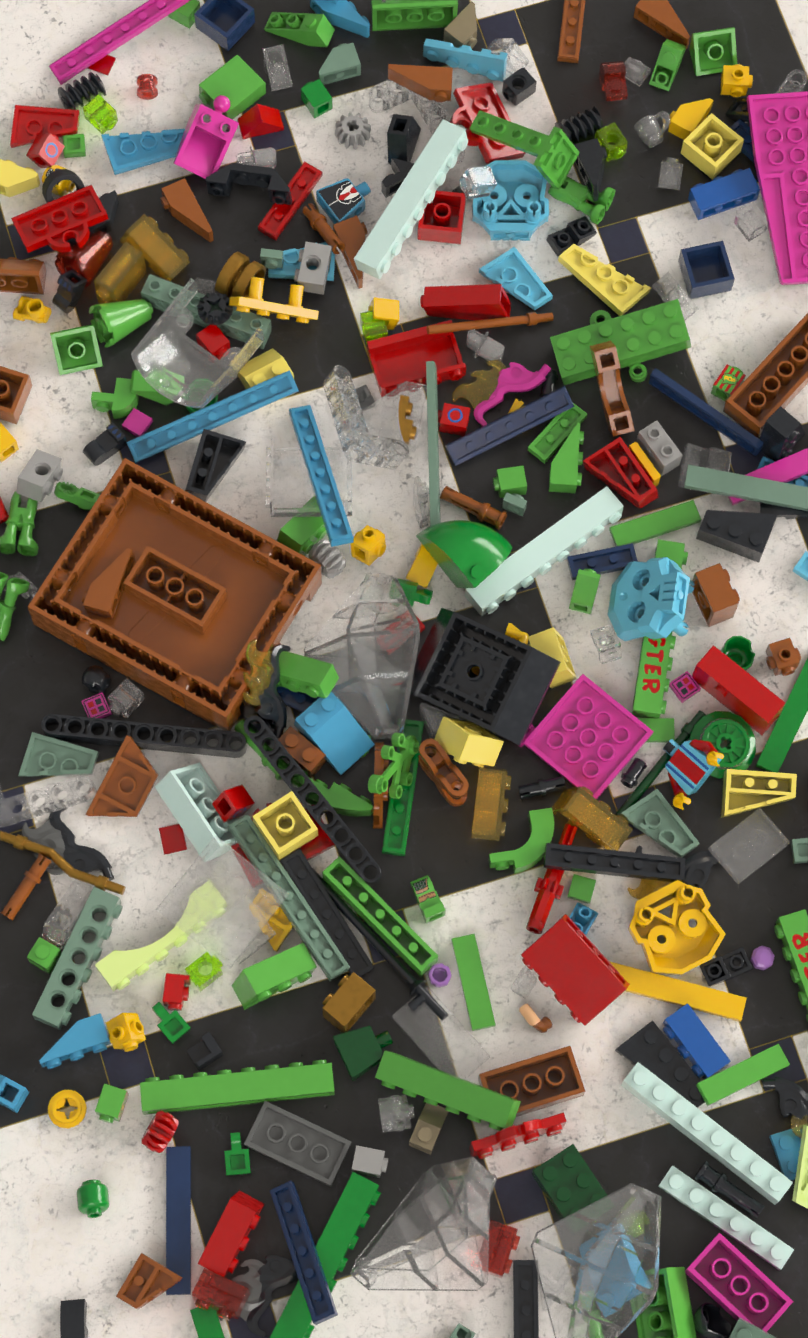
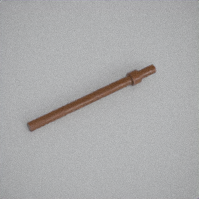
M530 312L522 316L428 325L426 331L427 334L521 324L532 326L540 322L553 321L554 316L552 312L541 314Z

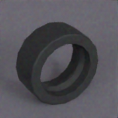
M58 169L51 172L45 178L42 185V194L45 201L48 203L54 200L52 197L53 187L62 180L72 181L76 186V191L84 188L85 186L80 177L68 169Z

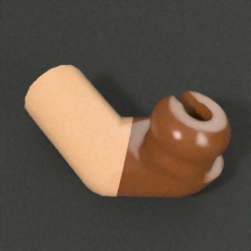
M524 1004L519 1009L527 1023L540 1033H545L548 1029L552 1028L551 1020L548 1017H543L540 1020L529 1004Z

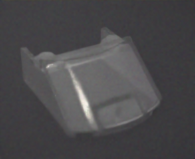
M191 278L132 351L131 356L141 376L158 393L178 404L193 408H203L238 377L239 371L264 341L263 331L258 327L241 349L238 347L228 349L220 360L186 336V333L194 323V317L185 307L198 292L196 282Z

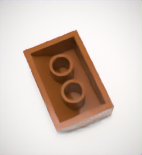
M14 257L0 259V292L44 295L46 280L44 261L38 259L19 260Z

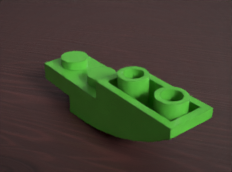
M296 776L292 784L301 787L304 784V777ZM309 778L337 814L347 816H371L373 814L374 806L371 805L372 802L365 796L360 795L358 797L351 793L352 789L342 783L338 785L334 782L331 788L327 789L328 786L319 779L314 781ZM311 794L307 797V803L310 805H316L319 801L317 794Z

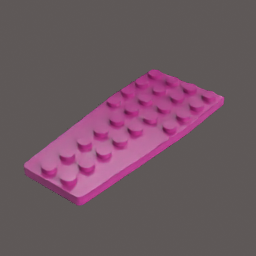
M808 91L748 95L747 106L754 162L779 282L781 285L808 284Z

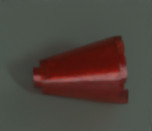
M98 231L89 236L88 241L82 248H79L76 243L71 246L72 252L58 253L55 260L57 271L62 275L74 269L88 280L84 288L86 289L113 247L112 238L106 232ZM72 278L74 284L78 282L77 279Z

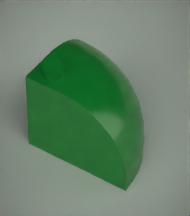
M466 520L437 523L416 535L456 588H476L504 562L512 550V545L492 528Z

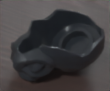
M704 1303L699 1306L694 1315V1325L698 1333L705 1338H729L731 1335V1324L721 1316L720 1307L712 1303Z

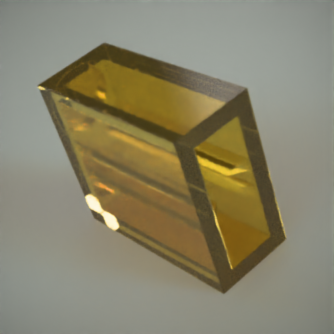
M127 242L123 244L94 280L99 304L124 301L147 273L144 254Z

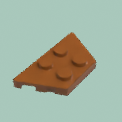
M126 735L85 815L138 817L159 775L131 736Z
M375 742V775H382L388 768L389 760L382 759L381 749L384 746V742ZM388 788L386 792L381 794L374 793L373 829H382L383 801H388Z

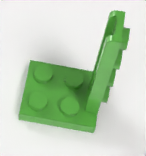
M479 110L469 128L477 135L536 156L537 158L533 165L547 182L558 190L580 153L562 129L555 126L548 136Z

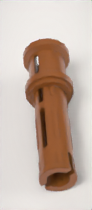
M448 486L441 493L440 499L477 516L479 521H486L494 525L497 530H500L505 522L507 512H501L491 507L489 503L482 504Z

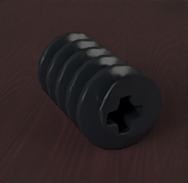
M90 72L88 73V79L85 76L80 78L81 83L75 79L73 87L69 83L65 85V90L59 87L58 96L64 108L68 109V107H71L73 110H76V103L84 107L83 100L85 99L90 104L92 95L98 100V92L106 96V90L100 77Z
M594 106L592 110H585V113L580 112L577 116L572 115L569 119H563L562 123L556 122L555 127L562 129L570 141L573 138L578 143L579 135L585 140L587 139V132L592 137L595 136L594 129L602 133V119L599 111Z

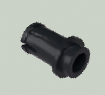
M550 370L545 377L546 380L542 382L541 397L555 391V383L559 377L555 370Z
M634 758L626 773H622L621 783L628 788L636 786L638 778L647 767L646 763L639 758Z

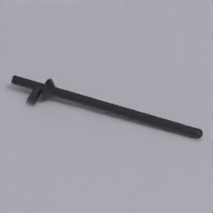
M314 870L336 907L410 986V997L417 994L407 1004L409 1008L415 1011L425 1002L441 1021L445 1020L449 1014L423 987L427 980H416Z

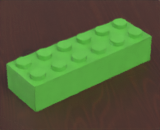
M678 299L550 337L564 385L596 376L590 346L612 341L616 346L621 368L691 348L690 337Z

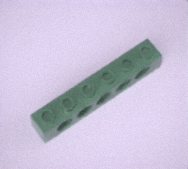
M149 274L141 291L142 299H145L146 302L149 301L153 308L205 328L210 325L199 317L197 310L200 298H203L204 294ZM217 303L216 305H210V313L215 309L218 311L220 310L219 303ZM233 306L231 317L225 323L217 325V327L226 336L264 349L272 332L271 320L252 312L236 311L237 307Z
M93 887L33 1011L32 1016L35 1020L58 1030H61L63 1025L66 1026L72 1015L69 1011L73 1003L77 1004L82 995L80 988L83 982H88L92 974L91 965L93 961L97 962L101 956L102 948L100 947L104 939L108 940L113 929L111 924L114 918L118 919L123 906H121L119 897ZM104 912L106 914L104 920L100 922L94 920L96 913ZM88 933L96 935L95 940L91 943L83 941L84 936ZM78 954L86 956L85 961L81 964L73 962L74 957ZM66 976H74L75 982L72 985L66 986L63 984ZM55 998H65L64 1004L61 1007H54L53 1001Z

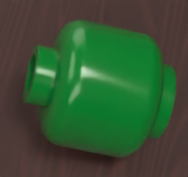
M87 1180L77 1189L78 1210L82 1214L87 1215L88 1218L100 1217L109 1208L108 1188L101 1181Z

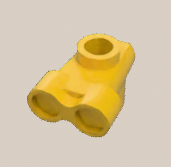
M21 296L18 306L13 311V318L20 321H25L26 319L36 323H47L52 311L51 308L44 306L40 299Z

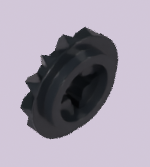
M216 291L215 293L207 292L203 298H200L197 310L199 317L205 323L220 325L231 317L233 306H229L230 299L226 294ZM217 303H219L220 310L218 311L215 309L210 313V305H216Z

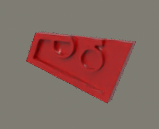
M15 105L10 141L11 148L32 144L38 134L52 133L58 138L63 137L62 135L78 134L79 110Z

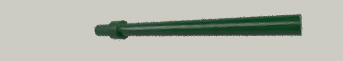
M699 710L693 719L681 728V733L675 742L680 746L683 742H686L690 738L694 725L706 714ZM667 752L663 754L616 812L615 816L623 820L620 814L637 803L662 772L665 765L671 759Z

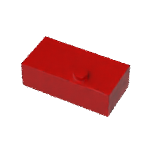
M714 645L697 663L692 677L697 684L731 712L741 716L761 736L779 717L785 705L783 700Z

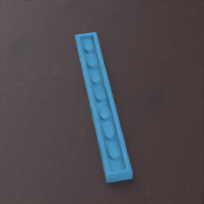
M289 370L127 442V445L135 463L201 435L203 429L212 430L294 394L299 390Z
M311 406L289 409V416L330 545L333 547L354 543V537Z

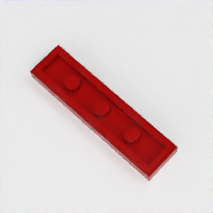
M304 161L287 185L290 188L292 205L274 203L258 225V231L276 241L323 176V172Z

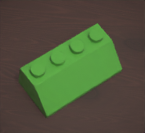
M371 0L372 31L447 27L457 17L458 0Z
M669 1267L647 1272L655 1289L633 1301L639 1338H696L685 1267Z

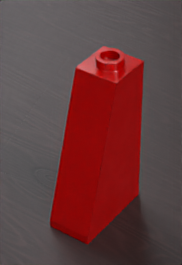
M501 284L430 286L424 288V295H421L420 299L421 307L424 308L428 316L485 320L510 317L511 302Z

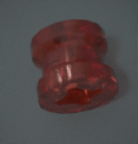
M152 74L139 75L136 79V83L139 86L137 88V96L144 100L156 98L158 96L156 88L158 84L157 77Z

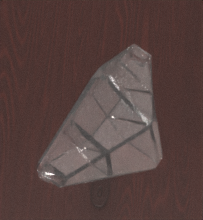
M366 573L364 581L304 648V656L333 664L339 679L331 692L374 739L391 740L395 732L403 733L420 640L419 622L396 575Z
M474 1157L432 1166L421 1176L355 1260L350 1275L367 1290H480L488 1283L490 1197L497 1181L496 1175L490 1173Z
M631 1183L536 1232L531 1244V1250L555 1338H618L653 1302L659 1284L660 1195Z

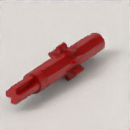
M565 824L558 844L572 845L577 827ZM547 868L544 879L538 877L534 888L538 895L526 926L528 931L542 934L554 898L557 900L561 898L564 886L559 884L564 870Z

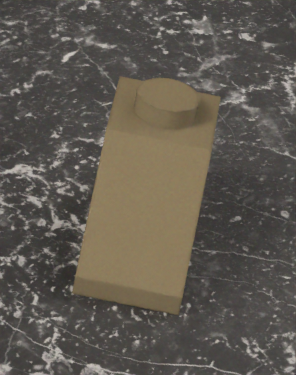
M471 1L444 29L443 40L445 42L452 43L456 48L462 45L471 46V49L474 48L477 43L475 3Z
M426 1103L410 1138L409 1146L431 1155L449 1111L439 1105L434 1106Z

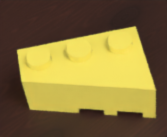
M726 769L723 776L721 818L794 799L796 797L797 774Z

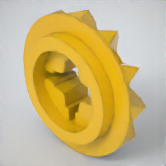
M62 1090L51 1098L48 1105V1115L51 1121L58 1127L70 1129L78 1126L85 1118L87 1106L84 1098L78 1092ZM67 1099L70 1107L78 1108L70 1111L69 1119H67L65 1112L57 1111L65 1108Z

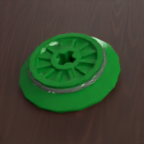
M715 711L703 716L694 725L689 740L710 741L718 753L724 754V758L719 763L720 766L716 767L710 774V776L715 778H723L726 769L746 770L752 764L756 753V738L750 725L741 716L729 711ZM727 740L728 744L726 747L721 748L720 744L722 741Z

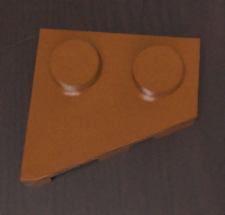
M141 1253L116 1297L139 1310L180 1282L183 1277Z

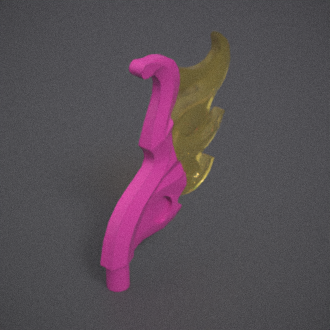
M488 361L487 365L493 366V369L488 371L478 370L471 373L472 377H478L477 380L471 384L458 386L453 392V402H456L458 398L467 399L474 408L475 420L481 426L487 424L483 419L484 413L502 402L506 393L526 392L538 387L546 380L545 377L551 368L544 364L538 372H531L515 362H510V367L507 368L501 361Z

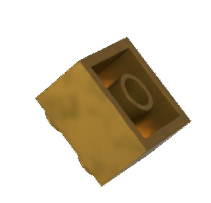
M354 972L350 977L345 975L338 984V991L335 994L330 993L322 1003L324 1005L323 1017L342 1033L348 1032L376 997V990Z

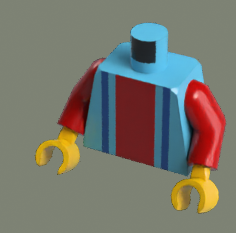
M671 739L663 747V750L671 756L665 768L668 771V777L675 795L673 799L674 807L684 810L683 802L688 805L691 803V799L686 797V794L696 793L714 769L720 766L719 763L724 758V754L718 753L710 741L694 739L683 742L680 746Z

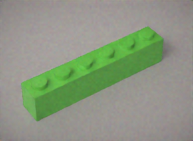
M340 856L322 872V877L327 884L420 977L438 962V955Z
M386 1050L383 1053L375 1078L382 1080L381 1085L391 1089H395V1086L403 1089V1094L414 1098L418 1094L425 1097L424 1102L437 1106L438 1103L446 1105L445 1110L459 1115L460 1111L468 1114L467 1119L481 1123V1120L489 1122L488 1127L498 1131L513 1126L521 1103L519 1100Z

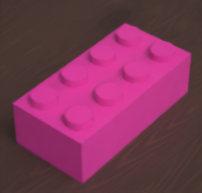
M721 1233L714 1237L685 1270V1273L736 1321L741 1317L766 1332L794 1302Z

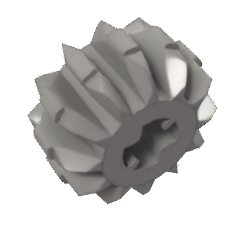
M349 112L348 117L342 115L340 121H337L335 124V136L338 138L339 144L345 143L346 149L352 145L356 150L358 144L364 147L365 141L370 139L371 126L368 124L366 117L361 118L360 113L353 116Z
M321 540L309 551V559L321 565V574L327 578H334L346 567V559L343 557V554L335 546L331 547L328 540Z

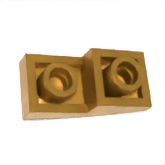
M400 395L399 426L404 443L409 444L410 439H415L417 427L413 426L414 421L406 419V416H411L413 403H410L409 396Z

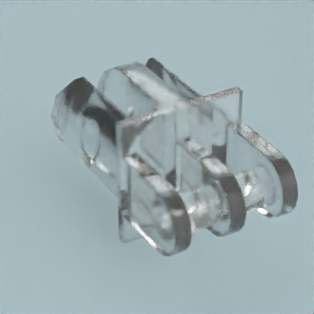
M250 146L249 152L239 153L236 156L238 164L275 168L277 166L276 151L272 147L252 150Z
M469 330L466 345L475 351V358L481 356L493 364L501 363L504 357V345L490 338L488 331L483 335L476 330Z

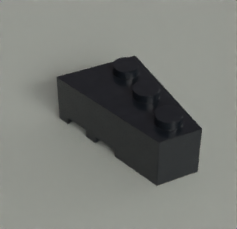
M781 406L766 420L760 436V440L764 442L761 451L775 462L790 456L793 452L792 448L805 435L802 424Z
M203 429L185 491L207 502L243 452L246 441Z
M707 510L696 539L759 563L778 514Z

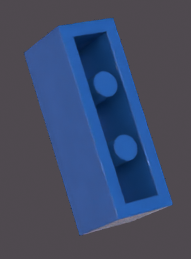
M750 168L745 170L738 169L731 175L719 176L711 182L694 185L690 189L688 200L697 219L701 220L757 200L760 188Z
M688 1003L667 1017L662 1023L664 1025V1033L670 1040L674 1039L676 1041L678 1052L684 1059L688 1058L693 1064L691 1068L699 1079L702 1077L705 1080L715 1075L731 1062Z

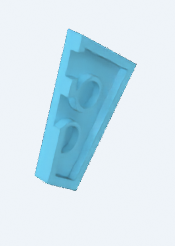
M293 248L283 251V268L269 269L268 277L294 279L296 268L300 269L301 262H298L300 249ZM333 252L327 281H334L335 254ZM309 266L308 269L315 270L317 267Z
M515 247L479 269L481 275L495 284H501L506 292L533 310L552 300L553 295Z

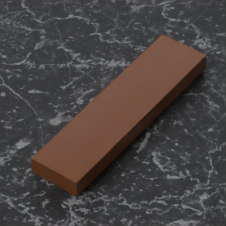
M564 0L557 61L578 63L585 0Z

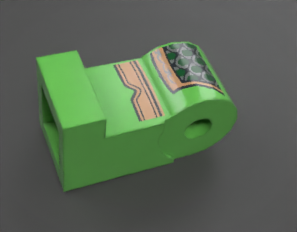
M428 875L410 882L426 924L445 916V907Z

